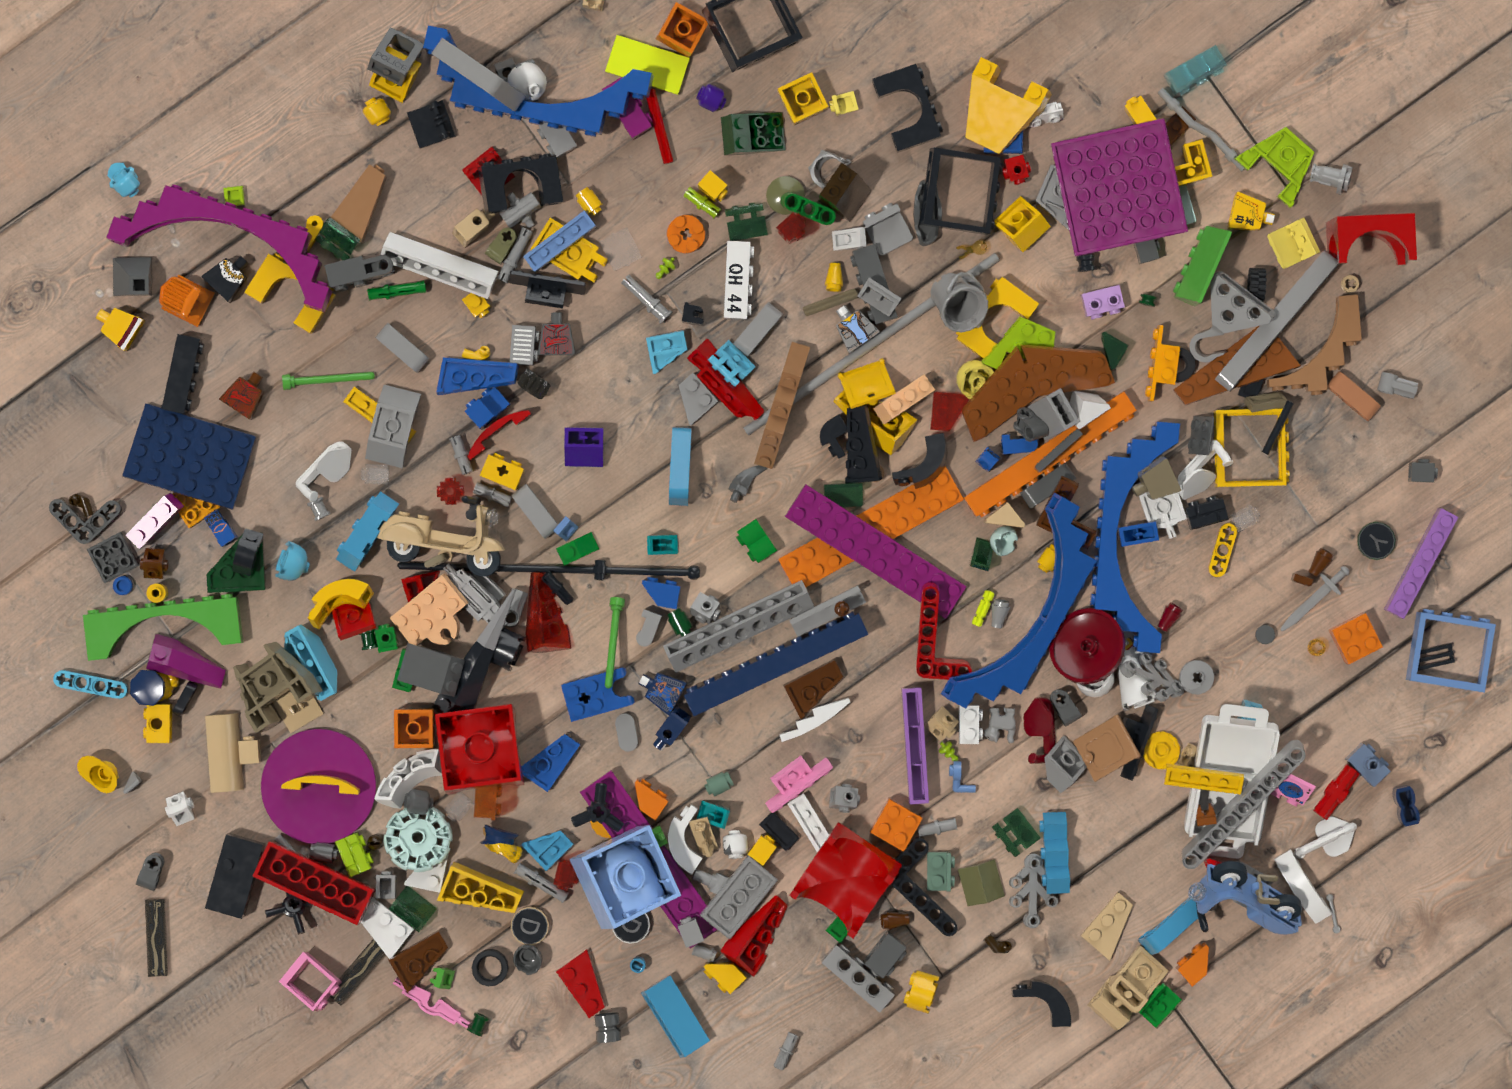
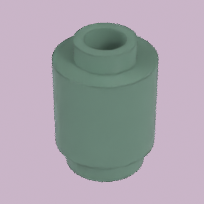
M728 771L725 773L720 772L706 779L707 784H705V788L709 795L713 793L715 797L731 789L730 787L734 783Z

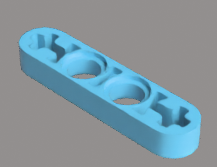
M60 670L53 677L55 685L60 688L116 699L124 698L128 694V686L122 681L67 670ZM65 674V678L71 679L72 675H75L72 680V686H70L71 682L68 681L61 684L58 676ZM79 677H83L87 681L84 688H79L76 684ZM98 681H103L106 685L105 690L102 692L97 691L95 688V684ZM109 682L112 683L111 687L116 688L121 685L124 693L117 695V691L110 690V694H107L110 688Z

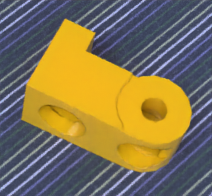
M317 215L310 216L306 222L305 228L312 235L307 252L310 251L324 229V222Z

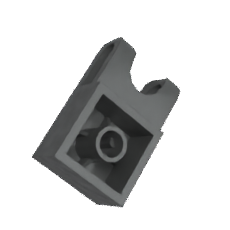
M386 255L369 259L360 256L324 265L329 286L337 292L349 290L348 286L352 285L356 286V288L366 286L367 282L391 276L396 270V266L393 265L391 258ZM382 260L388 262V267L385 270L381 269V265L384 263Z

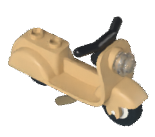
M475 495L462 497L463 503L470 504L469 509L466 511V518L471 522L476 521L475 536L432 530L433 521L429 520V516L418 514L416 518L410 517L408 512L399 511V515L394 514L387 522L383 523L376 537L387 540L389 555L399 562L414 560L419 555L421 547L441 550L437 556L424 563L427 568L435 567L447 560L452 561V552L467 554L466 563L469 570L480 577L492 575L499 569L501 563L499 551L505 550L498 540L488 537V525L493 528L495 524H498L500 514L497 513L495 508L489 510V507L480 505L481 499Z

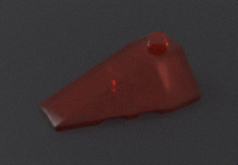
M532 572L530 575L525 632L527 651L547 653L571 649L569 628L567 624L564 625L561 613L563 612L561 607H557L554 599L556 594H552V590L541 580L545 573Z

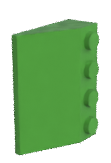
M1209 226L1199 230L1196 236V240L1199 241L1196 247L1192 246L1188 255L1191 259L1188 265L1184 264L1180 273L1183 275L1181 282L1177 281L1173 289L1175 293L1174 298L1194 307L1202 303L1232 234L1231 231Z

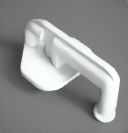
M1211 440L1209 455H1196L1180 472L1177 481L1182 491L1178 493L1183 500L1205 491L1216 479L1214 472L1201 468L1215 453L1221 458L1223 466L1226 467L1233 464V460H1231L1229 454L1217 440Z
M341 441L330 445L298 478L296 487L309 501L315 502L318 498V493L311 491L308 485L319 474L323 475L330 482H337L349 471L351 448Z
M1329 817L1328 820L1324 819L1317 823L1315 827L1318 839L1296 848L1294 855L1296 858L1301 859L1305 854L1323 847L1327 855L1331 857L1339 856L1349 850L1357 825L1335 817Z

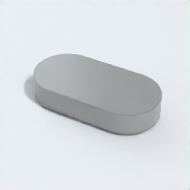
M623 713L616 718L615 725L620 748L629 752L637 747L638 738L634 718L630 714Z

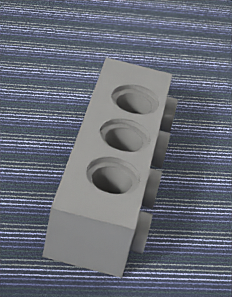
M835 944L821 960L822 964L880 1013L895 996L892 992L894 988L886 981L884 983L879 981V975L871 969L868 971L864 968V962L857 956L855 958L850 956V950L843 944L840 946ZM841 960H849L850 966L847 969H842L839 966ZM856 972L864 973L865 977L862 981L854 979ZM870 985H878L879 991L876 994H871L868 991Z

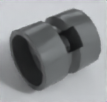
M618 1012L594 1015L595 1026L599 1028L596 1031L597 1043L621 1040V1030L617 1028L620 1024Z

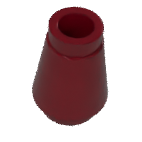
M1170 602L1169 605L1165 606L1158 627L1167 632L1182 616L1183 609Z

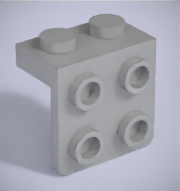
M889 203L882 207V212L876 214L874 211L866 215V220L862 222L880 256L913 239L900 213L901 210L898 204L893 205Z

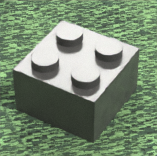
M886 931L864 959V964L880 977H889L895 969L894 964L896 961H901L907 954L906 945L889 931Z

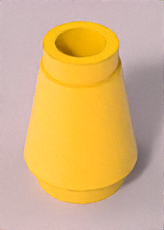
M840 263L829 264L824 284L827 291L840 292L841 287H843Z

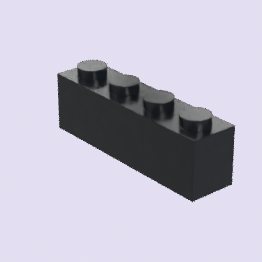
M177 334L161 409L186 415L187 411L191 410L192 400H190L191 392L194 393L196 388L194 377L195 373H199L200 362H198L199 355L203 354L205 345L202 343V339Z

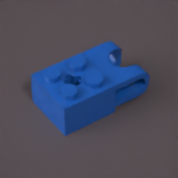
M626 668L614 669L613 684L616 680L626 676ZM606 672L561 684L571 722L633 705L635 699L630 695H616L613 691V684L611 688H606ZM582 693L590 695L588 703L580 700Z

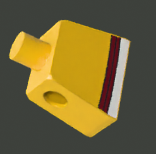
M116 308L111 313L101 309L96 316L97 320L104 323L100 331L126 352L145 323L144 319Z

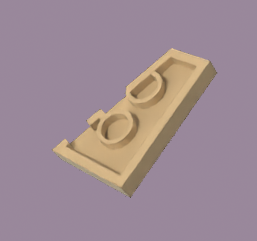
M1119 892L1115 894L1081 934L1087 942L1109 961L1133 906Z

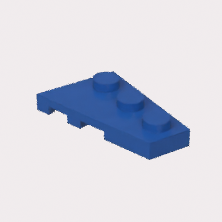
M566 734L562 735L521 766L523 776L548 792L581 744Z

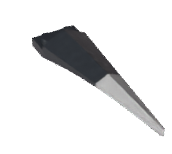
M516 589L511 591L464 657L465 662L455 697L439 693L432 708L441 713L476 708Z

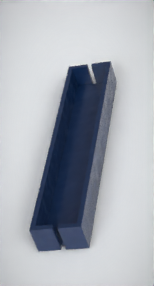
M852 611L843 616L844 620L837 622L835 619L826 623L827 628L811 630L808 632L809 636L803 639L801 636L790 640L792 644L786 647L784 644L773 648L774 652L769 655L766 652L756 656L757 660L752 663L747 660L739 664V669L732 671L730 668L722 672V677L716 680L713 676L705 680V685L697 687L696 684L686 689L687 693L684 694V697L693 716L869 635L859 613L854 614Z

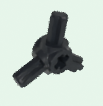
M596 783L594 801H591V805L586 807V811L571 817L574 827L581 826L590 821L593 823L598 821L600 824L604 822L616 832L621 830L624 823L610 813L611 809L608 808V802H605L607 784ZM601 807V810L604 811V813H600V816H596V813L593 812V809Z

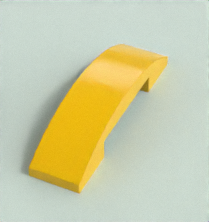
M326 775L301 776L281 785L282 789L294 790L303 789V783L339 785V793L360 794V789L350 782Z

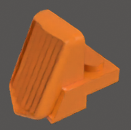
M178 274L177 277H171L160 287L159 303L162 306L161 309L198 327L215 293Z

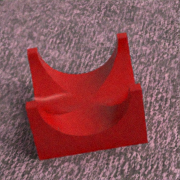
M1415 213L1337 216L1326 222L1327 252L1335 259H1338V264L1347 263V256L1351 245L1358 237L1362 236L1375 237L1385 242L1394 253L1397 265H1406L1405 251L1408 261L1417 260Z
M512 704L435 714L444 791L448 795L481 787L525 785L517 743L516 711Z
M837 822L789 896L795 900L800 897L809 898L824 905L842 920L847 928V935L854 939L882 894L894 881L902 864Z

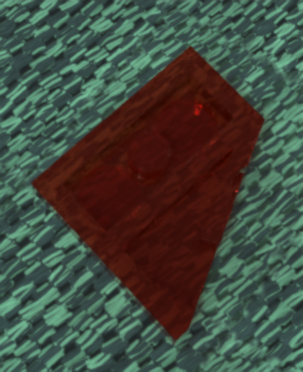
M934 391L930 430L949 432L961 414L963 407L969 401V398L964 394Z

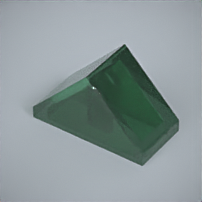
M1107 332L1100 333L1106 359L1110 370H1114L1129 345Z
M976 538L968 566L989 571L993 554L990 541Z

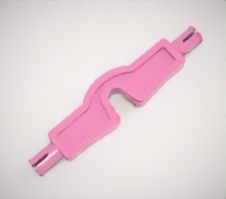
M398 977L393 982L394 985L403 990L402 994L417 1002L418 1006L425 1013L440 1016L453 1025L457 1022L465 1028L470 1024V1021L460 1016L461 1012L450 1006L443 999H438L434 1006H429L428 1001L432 995L430 991L414 985L407 993Z

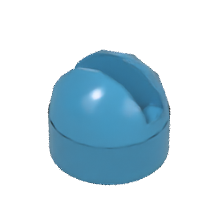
M639 956L633 958L630 963V968L635 973L643 972L646 967L645 960Z

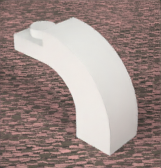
M692 804L690 807L685 806L680 814L683 817L681 820L674 816L668 833V843L673 858L690 874H693L703 858L689 848L684 837L689 821L698 810Z

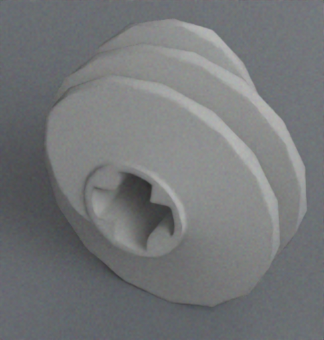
M1192 660L1182 667L1179 681L1186 692L1199 695L1211 688L1214 682V673L1207 663L1200 660ZM1194 673H1196V674L1200 673V674H1201V675L1199 676V679H1200L1199 682L1196 681V680L1193 682V679H1194L1193 674H1194Z

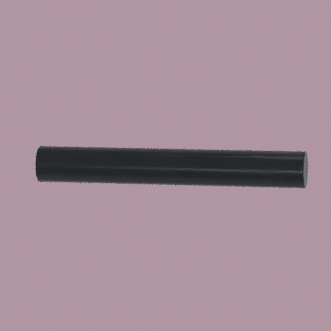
M1287 400L1262 453L1269 455L1294 403Z

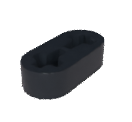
M192 681L187 683L172 711L174 714L180 717L183 715L197 690L198 685Z

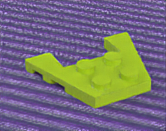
M1284 127L1236 156L1234 160L1246 170H1249L1260 156L1289 181L1277 198L1291 208L1314 151L1287 127Z
M1020 316L1004 334L1005 336L992 348L989 355L983 358L982 363L997 369L1001 365L1006 352L1011 353L1016 346L1023 359H1025L1021 345L1054 347L1055 331Z

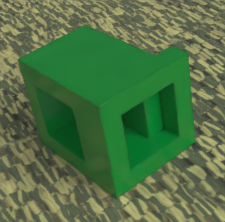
M389 624L379 625L378 630H374L378 653L399 649L395 626L390 627ZM384 634H387L389 636V640L387 642L383 641L382 636Z

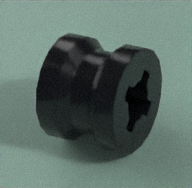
M1095 255L1077 256L1076 261L1079 263L1077 272L1097 270L1094 265Z

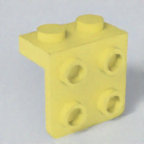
M1301 218L1267 235L1269 244L1273 248L1277 261L1283 269L1320 253L1305 218Z

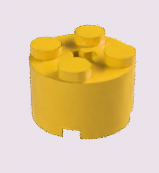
M919 970L916 973L913 972L909 981V985H912L911 991L906 992L903 1002L907 1004L906 1007L929 1014L930 1009L927 1006L930 1007L933 1003L938 986L934 982L938 981L940 977Z

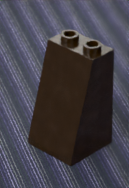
M841 162L820 193L818 201L850 222L871 192V189L858 173Z

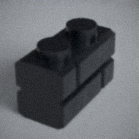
M1215 495L1206 498L1207 502L1199 503V500L1188 503V507L1184 508L1189 529L1194 530L1229 520L1223 498H1218Z

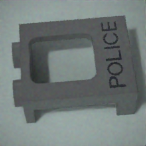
M390 27L371 56L367 69L402 87L416 59L421 57L424 44ZM389 44H392L409 53L406 60H401L386 52V48Z

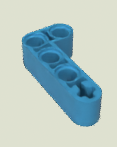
M672 427L669 505L688 506L692 428Z
M1194 893L1154 929L1147 931L1138 939L1139 943L1149 954L1153 955L1162 951L1198 919L1196 902L1193 898Z

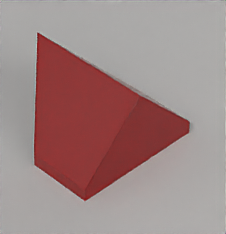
M440 571L401 579L408 602L438 578Z

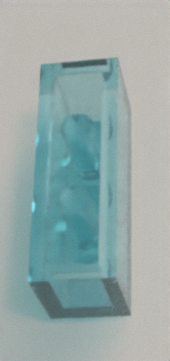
M1215 45L1164 74V77L1174 95L1180 93L1182 96L1191 90L1190 86L1194 84L1200 86L1207 82L1206 77L1212 74L1216 77L1223 73V68L1227 64Z

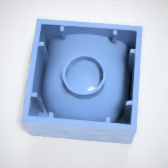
M650 825L632 828L570 859L601 929H615L681 896Z

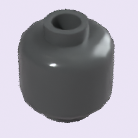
M412 789L409 793L405 794L404 808H407L410 814L425 815L429 808L433 807V798H430V794L426 790Z

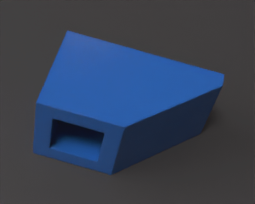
M652 577L642 580V585L657 606L677 609L681 586H677V582L666 580V584L658 583V579Z

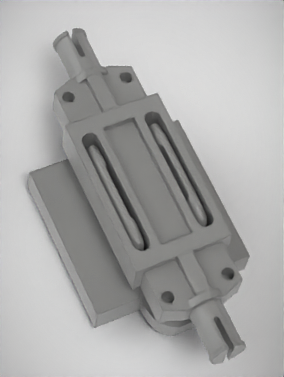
M448 563L443 570L451 576L450 580L469 602L464 608L477 621L483 618L489 623L501 607L499 601L506 593L489 576L480 577L473 573L470 574L464 569L456 572ZM506 621L504 622L502 629H504L508 625Z

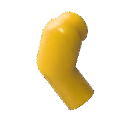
M481 346L480 349L473 352L465 348L461 357L483 361L490 356V349L487 346Z

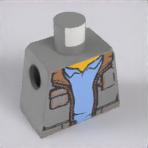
M846 305L836 311L842 320L836 325V328L848 353H851L879 333V330L859 310L851 314Z

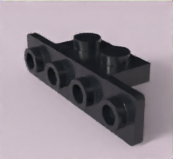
M510 271L509 274L510 284L527 286L525 303L563 309L566 292L585 295L586 283L580 280H568L557 276L549 277L538 273L529 274L523 271Z
M1146 705L1140 722L1124 717L1123 724L1141 757L1124 765L1120 774L1121 777L1133 781L1134 776L1137 774L1138 765L1144 755V749L1150 738L1153 724L1157 719L1158 708Z

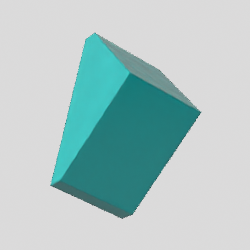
M677 535L647 536L648 555L678 554Z
M701 801L696 819L708 817L711 825L725 829L730 809Z

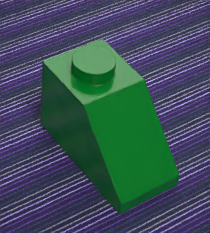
M592 532L556 548L564 566L599 550V547Z

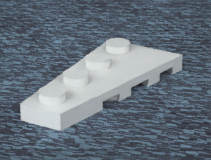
M372 897L361 921L362 925L389 959L396 954L414 930L413 927L374 897Z

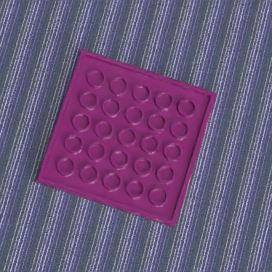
M1164 118L1051 143L1075 256L1188 232Z

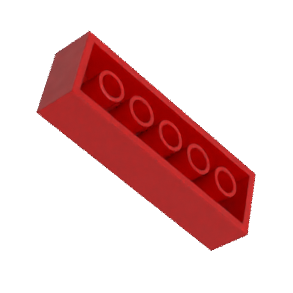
M274 841L268 842L253 874V877L355 925H360L376 889Z

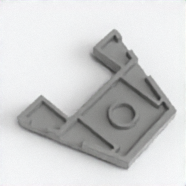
M1050 165L1035 201L1069 230L1056 166Z

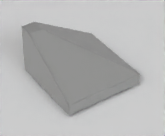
M135 771L131 773L123 791L124 794L130 793L142 782V779Z

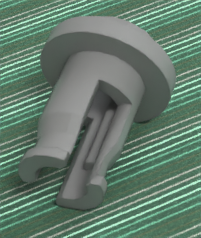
M1314 163L1310 182L1316 181L1320 184L1337 188L1336 194L1342 195L1343 191H1348L1353 167L1343 164L1342 169L1318 166Z

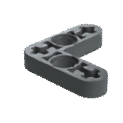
M61 499L51 501L49 511L79 543L88 544L120 515L122 507L117 501H108L86 522ZM54 504H62L61 509L64 512H67V510H69L70 513L66 514L63 517V519H61L60 516H63V514L60 511H54V509L56 508ZM109 505H116L117 507L115 508V510L117 512H111L108 515V517H110L109 520L106 518L105 515L101 514L102 511L104 513H107L110 510V508L108 507ZM69 516H74L77 520L74 527H69L66 523ZM96 517H101L104 520V524L100 528L94 526L93 521ZM82 524L83 527L80 529L83 532H89L87 535L89 539L81 540L82 534L79 531L74 533L73 530H76Z

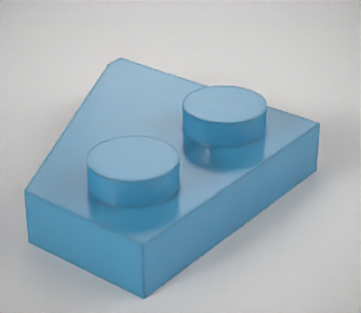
M557 831L550 835L523 842L521 845L545 871H548L575 844L562 831Z

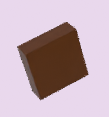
M1295 573L1291 577L1293 582L1306 586H1312L1314 580Z

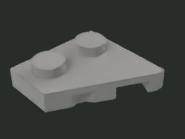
M694 373L679 384L689 424L692 425L712 408L718 400Z

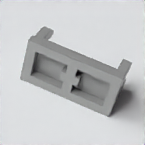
M868 278L857 296L888 317H890L902 299L871 278Z

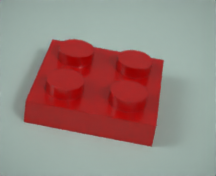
M370 601L365 609L353 604H343L332 610L340 641L377 628Z

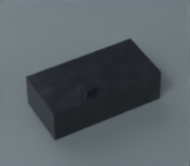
M232 833L226 834L205 909L240 919L245 917L255 882L253 874L262 857L266 843Z

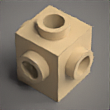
M942 706L924 726L938 740L942 741L946 736L950 738L957 731L955 726L959 721Z

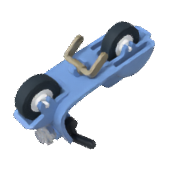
M1226 861L1216 866L1208 864L1207 875L1200 882L1192 884L1189 888L1188 896L1196 902L1197 916L1203 932L1209 930L1205 913L1215 910L1217 903L1227 899L1236 900L1247 905L1248 918L1270 932L1281 935L1293 934L1299 931L1298 927L1302 924L1300 915L1302 912L1301 900L1294 895L1282 894L1262 882L1278 881V876L1259 874L1256 878L1247 873L1246 866L1240 862Z

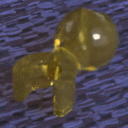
M977 240L972 246L956 247L958 250H967L963 256H959V259H964L968 254L972 253L983 255L987 251V244L982 240ZM985 244L986 248L982 249L981 245Z

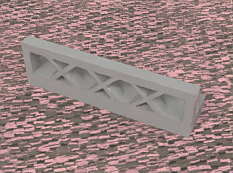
M857 585L789 619L797 637L838 617L834 607L840 601H844L849 605V611L866 603L859 586Z

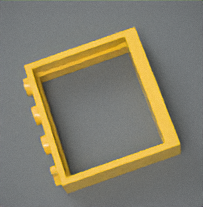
M1249 409L1214 410V440H1217L1224 448V416L1277 415L1278 420L1283 409H1270L1258 412H1251ZM1288 417L1277 437L1278 480L1225 481V466L1222 465L1221 458L1215 453V487L1286 486L1290 476L1289 470H1286V462H1289V451H1286V443H1289V433L1285 432V424H1288Z

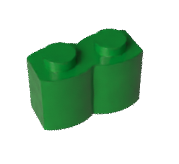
M756 519L737 531L739 535L736 538L742 546H747L749 549L747 554L752 562L757 561L760 563L777 551Z

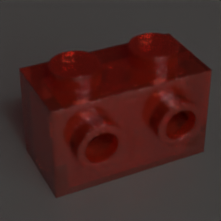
M792 212L776 227V231L790 244L794 239L798 241L805 235L806 220L799 213L795 214Z
M560 858L553 884L557 885L558 889L568 891L569 888H573L574 884H578L579 879L571 862Z

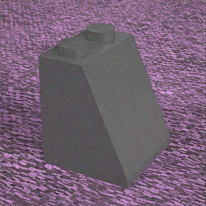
M408 643L397 680L455 697L465 660L435 649Z

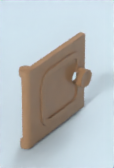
M1115 715L1073 741L1094 782H1097L1132 760L1141 757L1119 715Z

